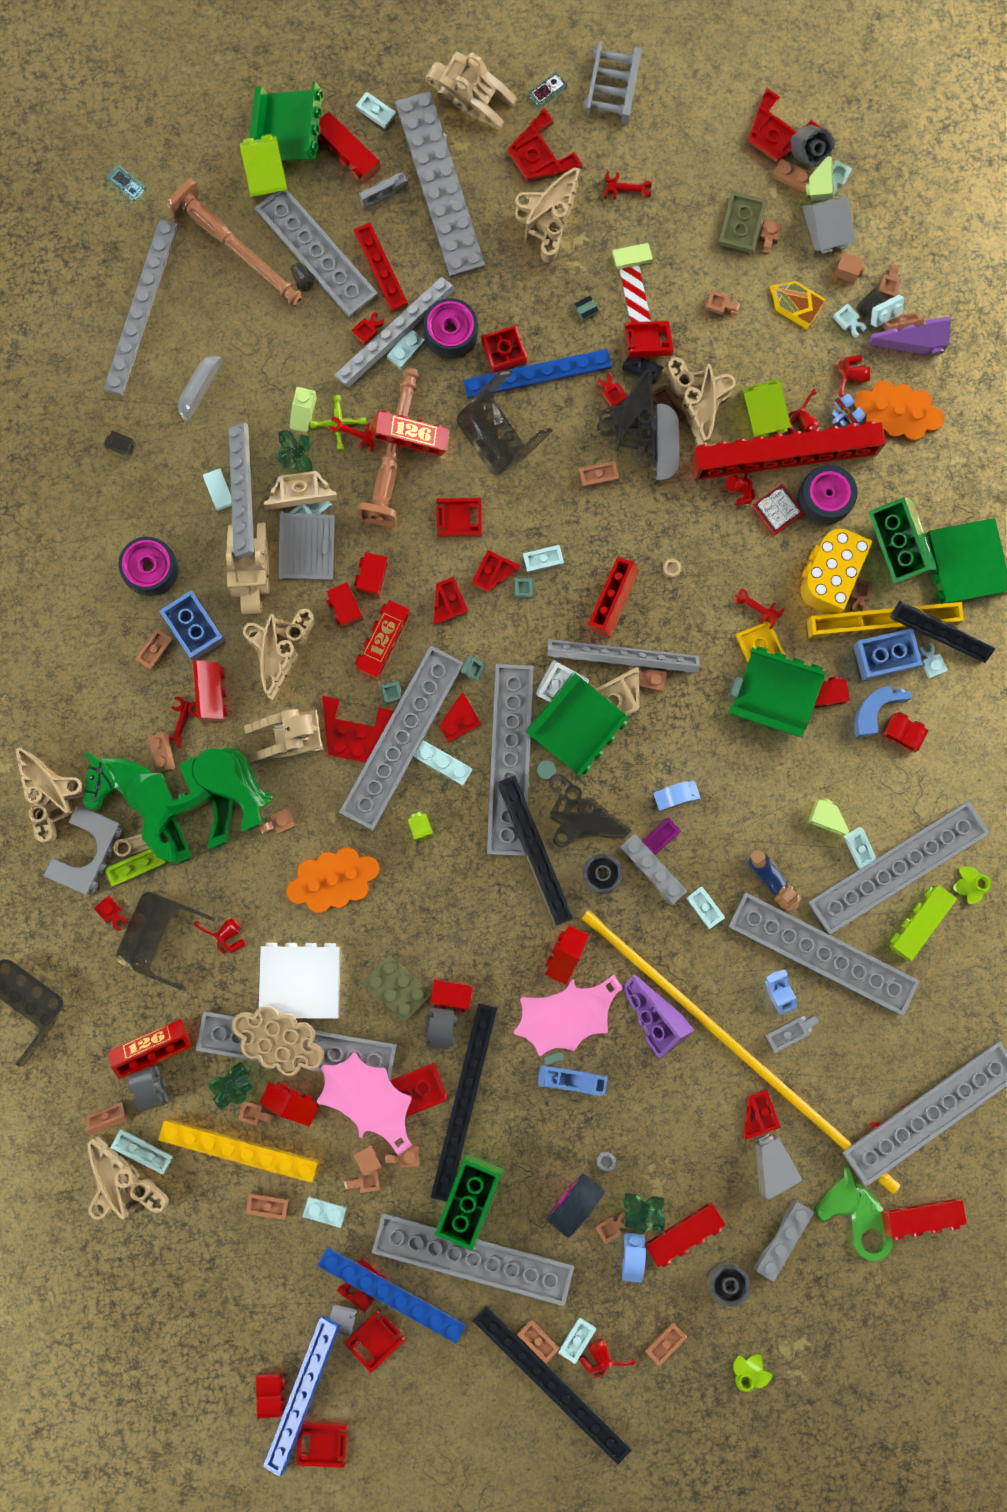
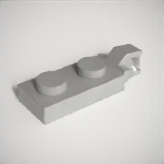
M404 173L394 174L392 178L382 180L379 184L366 188L359 193L363 208L366 209L396 194V190L408 185V180Z
M816 1015L807 1019L805 1016L798 1017L766 1034L765 1037L774 1053H777L810 1035L809 1033L812 1032L811 1027L820 1022Z

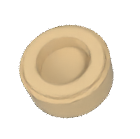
M668 559L663 565V574L668 578H676L681 573L682 565L676 559Z

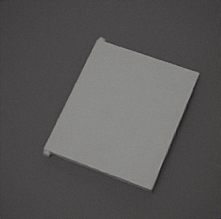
M280 511L278 580H282V578L333 580L335 515L287 514Z

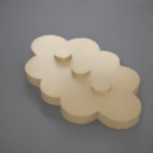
M265 1005L258 1008L254 1014L241 1012L232 1021L231 1026L234 1034L242 1038L240 1047L243 1055L249 1059H259L260 1064L264 1068L272 1069L277 1067L281 1074L293 1076L299 1072L301 1067L313 1070L318 1068L323 1062L324 1052L322 1048L313 1043L315 1039L313 1027L305 1022L297 1023L296 1018L290 1013L279 1014L274 1007Z

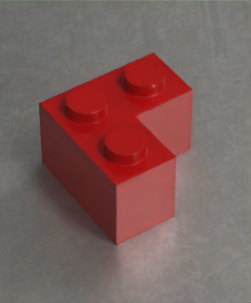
M570 925L567 926L565 932L561 930L557 941L560 943H556L551 952L554 956H549L545 964L548 967L545 975L566 985L581 957L589 934Z
M280 1081L277 1084L269 1082L259 1104L282 1118L310 1127L320 1106L313 1101L314 1097L303 1093L301 1096L299 1095L300 1092L292 1088L288 1090L289 1086Z

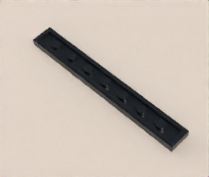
M516 775L497 782L554 926L573 919Z

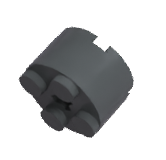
M806 125L800 128L791 137L790 141L794 158L812 167H819L826 157L831 156L832 149L834 150L835 147L833 135L829 131L814 125Z
M598 854L586 862L582 871V878L589 890L598 894H606L613 891L620 884L622 868L615 857L609 854ZM604 869L607 877L599 878L598 870L602 871Z
M429 1007L428 1011L431 1012V1015L426 1017L424 1037H427L428 1042H424V1047L447 1050L449 1047H454L455 1035L452 1034L453 1027L457 1026L458 1016L454 1014L453 1010Z
M157 1065L129 1075L130 1091L134 1092L136 1098L133 1101L140 1112L169 1103L168 1096L164 1091L167 1088V1083L164 1077H160Z
M724 1261L714 1266L710 1271L707 1285L710 1293L720 1304L724 1306H737L748 1298L750 1294V1280L747 1273L739 1265ZM731 1281L733 1285L729 1287L725 1283Z

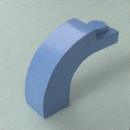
M886 686L874 691L865 698L855 715V737L874 736L879 733L877 714L881 706L890 703L907 702L912 699L911 691L896 689L892 693L891 686Z
M541 1065L538 1085L605 1096L608 1076Z

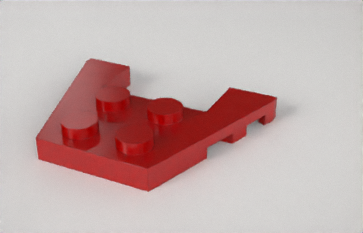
M766 88L747 142L777 163L792 153L790 141L797 131L770 112L778 103L780 97ZM810 120V121L807 123V125H814V126H817V127L822 128L820 125H818L817 123H815L813 120Z
M545 108L540 111L536 119L531 121L529 127L508 148V154L527 182L563 174L573 168H583V164L575 152L557 161L539 132L553 125V120Z
M322 696L328 756L366 763L395 710L379 707L375 726L336 719L340 699Z

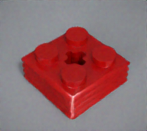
M516 325L482 335L481 342L492 373L527 363L528 357ZM505 347L507 352L501 351V348Z

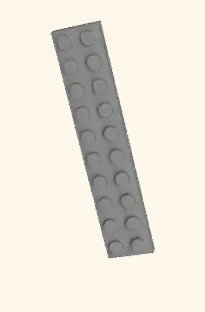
M428 91L395 101L449 277L484 268L485 263L431 92Z
M430 645L340 809V814L374 831L458 677L464 662Z
M496 664L487 855L525 856L497 782L516 775L528 805L531 737L526 734L525 730L531 724L534 666Z
M967 801L876 858L868 865L808 901V904L827 934L830 935L984 838L990 832L971 803Z
M746 892L728 925V928L901 1016H904L920 982Z
M203 1011L196 1051L259 1061V1059H249L241 1052L242 1038L234 1034L231 1026L235 1018L234 1016ZM314 1030L315 1039L313 1043L322 1048L324 1059L318 1068L311 1071L323 1073V1065H337L345 1062L355 1052L366 1065L375 1068H386L389 1081L391 1080L397 1044Z
M1000 1041L996 1042L845 1149L842 1154L863 1185L867 1187L1007 1086L1006 1049Z
M382 1213L372 1249L373 1254L565 1306L574 1265L479 1239L471 1251L436 1236L437 1227Z

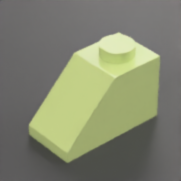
M831 156L826 157L809 177V184H806V193L810 195L811 201L834 199L833 163Z
M300 387L296 388L291 410V430L308 433L317 401L315 391Z
M826 798L815 801L808 823L842 836L847 835L849 830L838 807L833 805V801Z

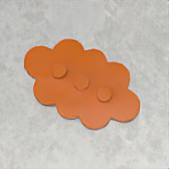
M880 381L874 385L872 391L863 390L854 397L855 403L853 408L854 410H857L859 407L866 415L865 423L868 421L882 422L883 431L890 438L903 436L906 440L915 442L920 440L926 431L935 432L944 423L943 412L936 407H932L931 395L924 390L913 391L906 384L894 386L888 381Z
M349 847L338 850L336 854L324 852L320 854L317 861L309 859L299 865L297 870L298 878L291 881L287 886V897L296 904L307 903L309 909L316 913H324L331 906L343 908L350 900L359 901L367 896L369 891L368 882L376 879L379 875V863L370 856L360 858L357 851Z

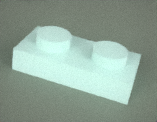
M368 92L356 104L358 111L384 129L396 117L394 110Z
M897 295L873 307L871 325L877 327L901 315L904 297Z
M411 330L390 351L387 359L402 370L425 343V340Z
M560 545L523 553L527 573L564 565Z
M858 827L844 836L859 869L876 859L863 828Z
M702 886L686 897L708 929L725 918Z
M308 1197L303 1217L341 1228L347 1207Z
M578 1317L558 1353L576 1364L596 1331V1327Z

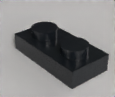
M628 356L622 365V370L652 384H656L663 373L664 367L643 357L631 358Z

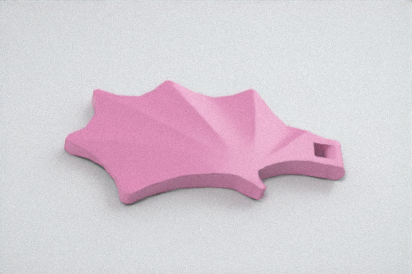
M614 975L592 988H576L574 985L575 979H571L567 989L558 994L543 998L521 997L522 1019L514 1030V1034L528 1039L535 1046L538 1055L542 1056L548 1050L555 1048H565L574 1051L586 1037L596 1033H607L608 1008L615 995L623 989ZM610 983L614 990L609 992L605 985Z
M355 1052L345 1062L337 1065L322 1066L325 1085L323 1092L317 1099L318 1104L337 1109L352 1119L358 1126L360 1138H363L366 1131H372L383 1136L398 1156L413 1146L407 1137L405 1128L406 1112L412 1098L394 1088L389 1081L386 1068H375L366 1065ZM401 1137L404 1142L397 1146L395 1141Z

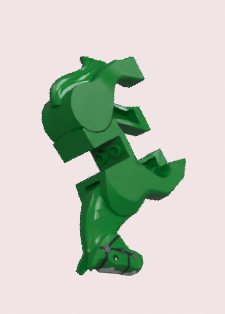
M216 748L207 749L198 756H193L179 764L190 794L186 792L175 797L168 778L162 773H152L147 768L124 759L98 758L88 752L84 754L90 762L85 776L84 807L90 811H98L103 805L104 799L118 790L127 800L128 805L143 817V841L156 857L171 862L174 866L195 858L185 840L183 830L177 818L191 813L211 801L214 810V820L207 848L212 851L230 843L229 830L234 813V801L242 807L241 832L246 833L264 825L260 814V807L268 805L273 799L271 793H266L258 787L247 758L235 748H223L222 750ZM161 832L164 833L169 842L164 843L161 840Z

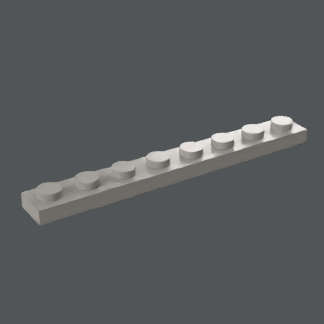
M443 277L438 279L335 374L336 379L349 388L424 319L426 312L432 304L447 298L455 291L454 286Z
M245 422L229 428L234 557L237 560L254 554L249 429Z
M548 640L547 656L554 658L562 657L573 660L580 659L591 662H607L610 664H625L629 666L661 668L669 671L679 670L688 673H699L700 661L699 656Z

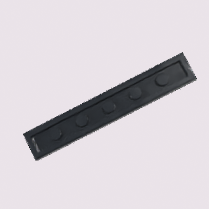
M900 600L889 616L892 620L985 664L996 649L994 645Z

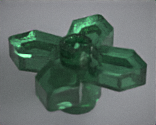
M288 430L278 432L279 443L282 447L277 451V459L282 464V468L291 470L297 467L300 473L313 471L312 461L305 454L310 448L309 437L302 434L294 437L292 432Z
M242 1062L233 1066L226 1077H217L208 1083L210 1090L215 1095L213 1098L215 1105L220 1110L229 1105L230 1102L235 1104L243 1103L248 1096L247 1092L253 1088L250 1079L246 1076L248 1072Z
M625 1193L624 1208L629 1210L625 1212L624 1216L625 1227L634 1228L642 1233L647 1232L649 1229L664 1231L665 1217L660 1214L664 1210L663 1197L652 1196L644 1202L637 1194Z

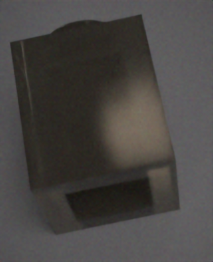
M874 288L859 302L856 310L869 322L871 320L872 308L887 301L886 296L883 292Z
M111 431V434L107 435L104 441V448L108 453L127 461L130 460L136 447V443L132 438L115 431Z

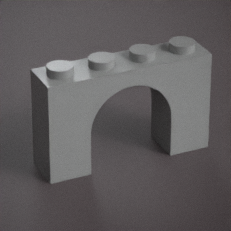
M77 805L69 823L89 831L97 841V854L91 863L78 868L52 858L44 877L90 896L91 893H95L99 885L97 880L100 875L104 874L105 868H107L105 863L108 857H111L114 853L113 847L116 840H119L123 834V825Z

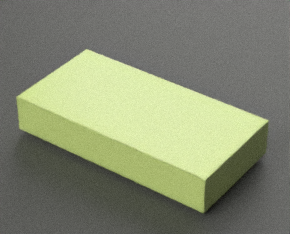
M648 243L612 250L616 270L651 263L653 260Z

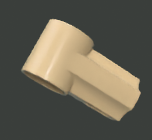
M142 834L127 839H120L116 841L113 847L115 854L122 858H128L131 855L150 849L143 841ZM122 844H127L128 851L121 854L119 847Z

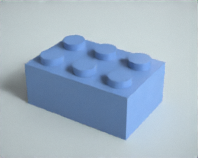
M192 590L159 610L192 661L200 659L226 642Z
M913 629L859 640L853 645L862 682L915 670L923 665Z

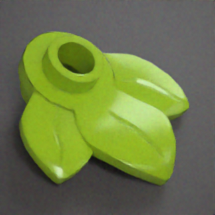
M964 866L959 868L962 879H959L954 884L953 891L959 895H967L968 904L980 902L983 894L991 888L990 878L985 874H980L974 867ZM979 880H982L984 882L983 887H980L978 885Z
M761 1354L751 1355L747 1360L740 1355L735 1359L733 1369L737 1375L735 1383L739 1390L749 1392L754 1387L763 1388L772 1379L773 1375L770 1372L762 1370L763 1359ZM743 1378L749 1379L747 1384H742Z

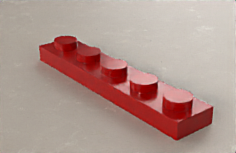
M371 223L353 229L391 313L408 306L407 299Z

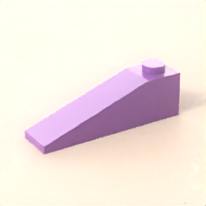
M950 317L926 320V324L916 327L914 324H911L901 331L891 329L871 335L868 343L874 346L939 355L949 346L951 319Z
M633 975L624 984L623 989L633 1009H636L639 1016L637 1021L646 1032L647 1036L645 1039L659 1059L684 1042L694 1032L683 1015L638 976Z

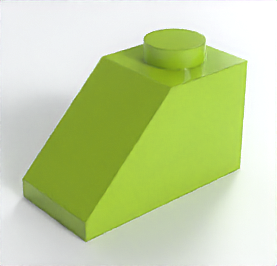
M417 812L410 815L411 819H408L416 843L434 837L426 813Z

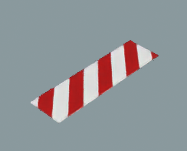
M639 265L619 269L630 321H651Z

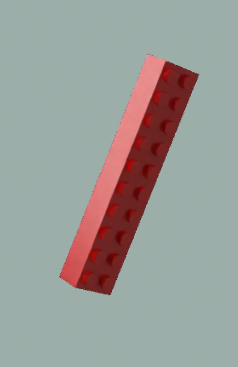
M868 421L864 425L853 423L846 425V427L832 426L827 428V430L821 431L818 428L806 433L795 431L790 433V435L775 434L770 438L759 436L748 441L746 439H738L734 443L722 441L712 446L701 444L697 446L698 448H695L691 463L694 481L745 474L746 471L754 473L876 456L885 446L886 442L882 422Z

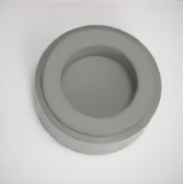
M607 1151L601 1152L596 1159L597 1167L603 1172L612 1171L616 1166L615 1156Z

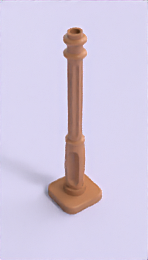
M188 178L168 199L166 205L169 214L174 218H178L184 212H188L204 230L220 240L222 244H227L280 291L281 297L285 296L289 299L288 303L290 305H298L303 299L301 291L292 288L293 284L291 282L287 283L242 244L211 210L196 200L199 196L197 183L192 178Z
M407 368V371H404L402 374L404 381L400 383L402 390L396 416L408 415L413 391L417 389L415 382L420 378L417 374L418 371L414 368ZM388 444L386 456L383 457V462L376 479L373 502L371 504L365 502L359 504L358 518L361 521L386 527H395L397 521L396 511L387 505L395 484L397 464L399 463L397 457L400 446Z

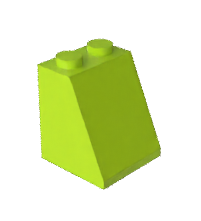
M264 135L259 140H254V138L243 140V143H240V149L251 197L287 190L276 136Z
M779 379L742 388L754 437L764 436L765 438L771 432L776 431L779 434L788 431L787 428H790L791 424Z

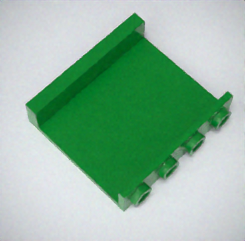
M315 81L312 82L311 90L267 93L262 86H255L249 138L259 140L264 135L276 136L282 162L315 160L316 152H318L317 139L320 134L319 121L322 116L321 102L324 99L323 90Z
M995 518L929 530L926 533L936 563V570L932 573V580L937 586L936 597L938 602L945 604L999 594L1000 596L1007 595V565Z
M752 647L750 650L751 656L742 678L743 682L737 698L729 709V713L803 739L826 672L822 671L823 667L812 664L810 667L804 665L805 661L794 658L792 661L786 659V655L775 652L774 655L768 653V649L764 647Z
M573 672L525 732L580 776L582 773L585 775L591 768L590 763L594 758L597 760L604 752L602 750L606 744L610 745L616 737L614 734L617 730H622L626 726L628 716Z

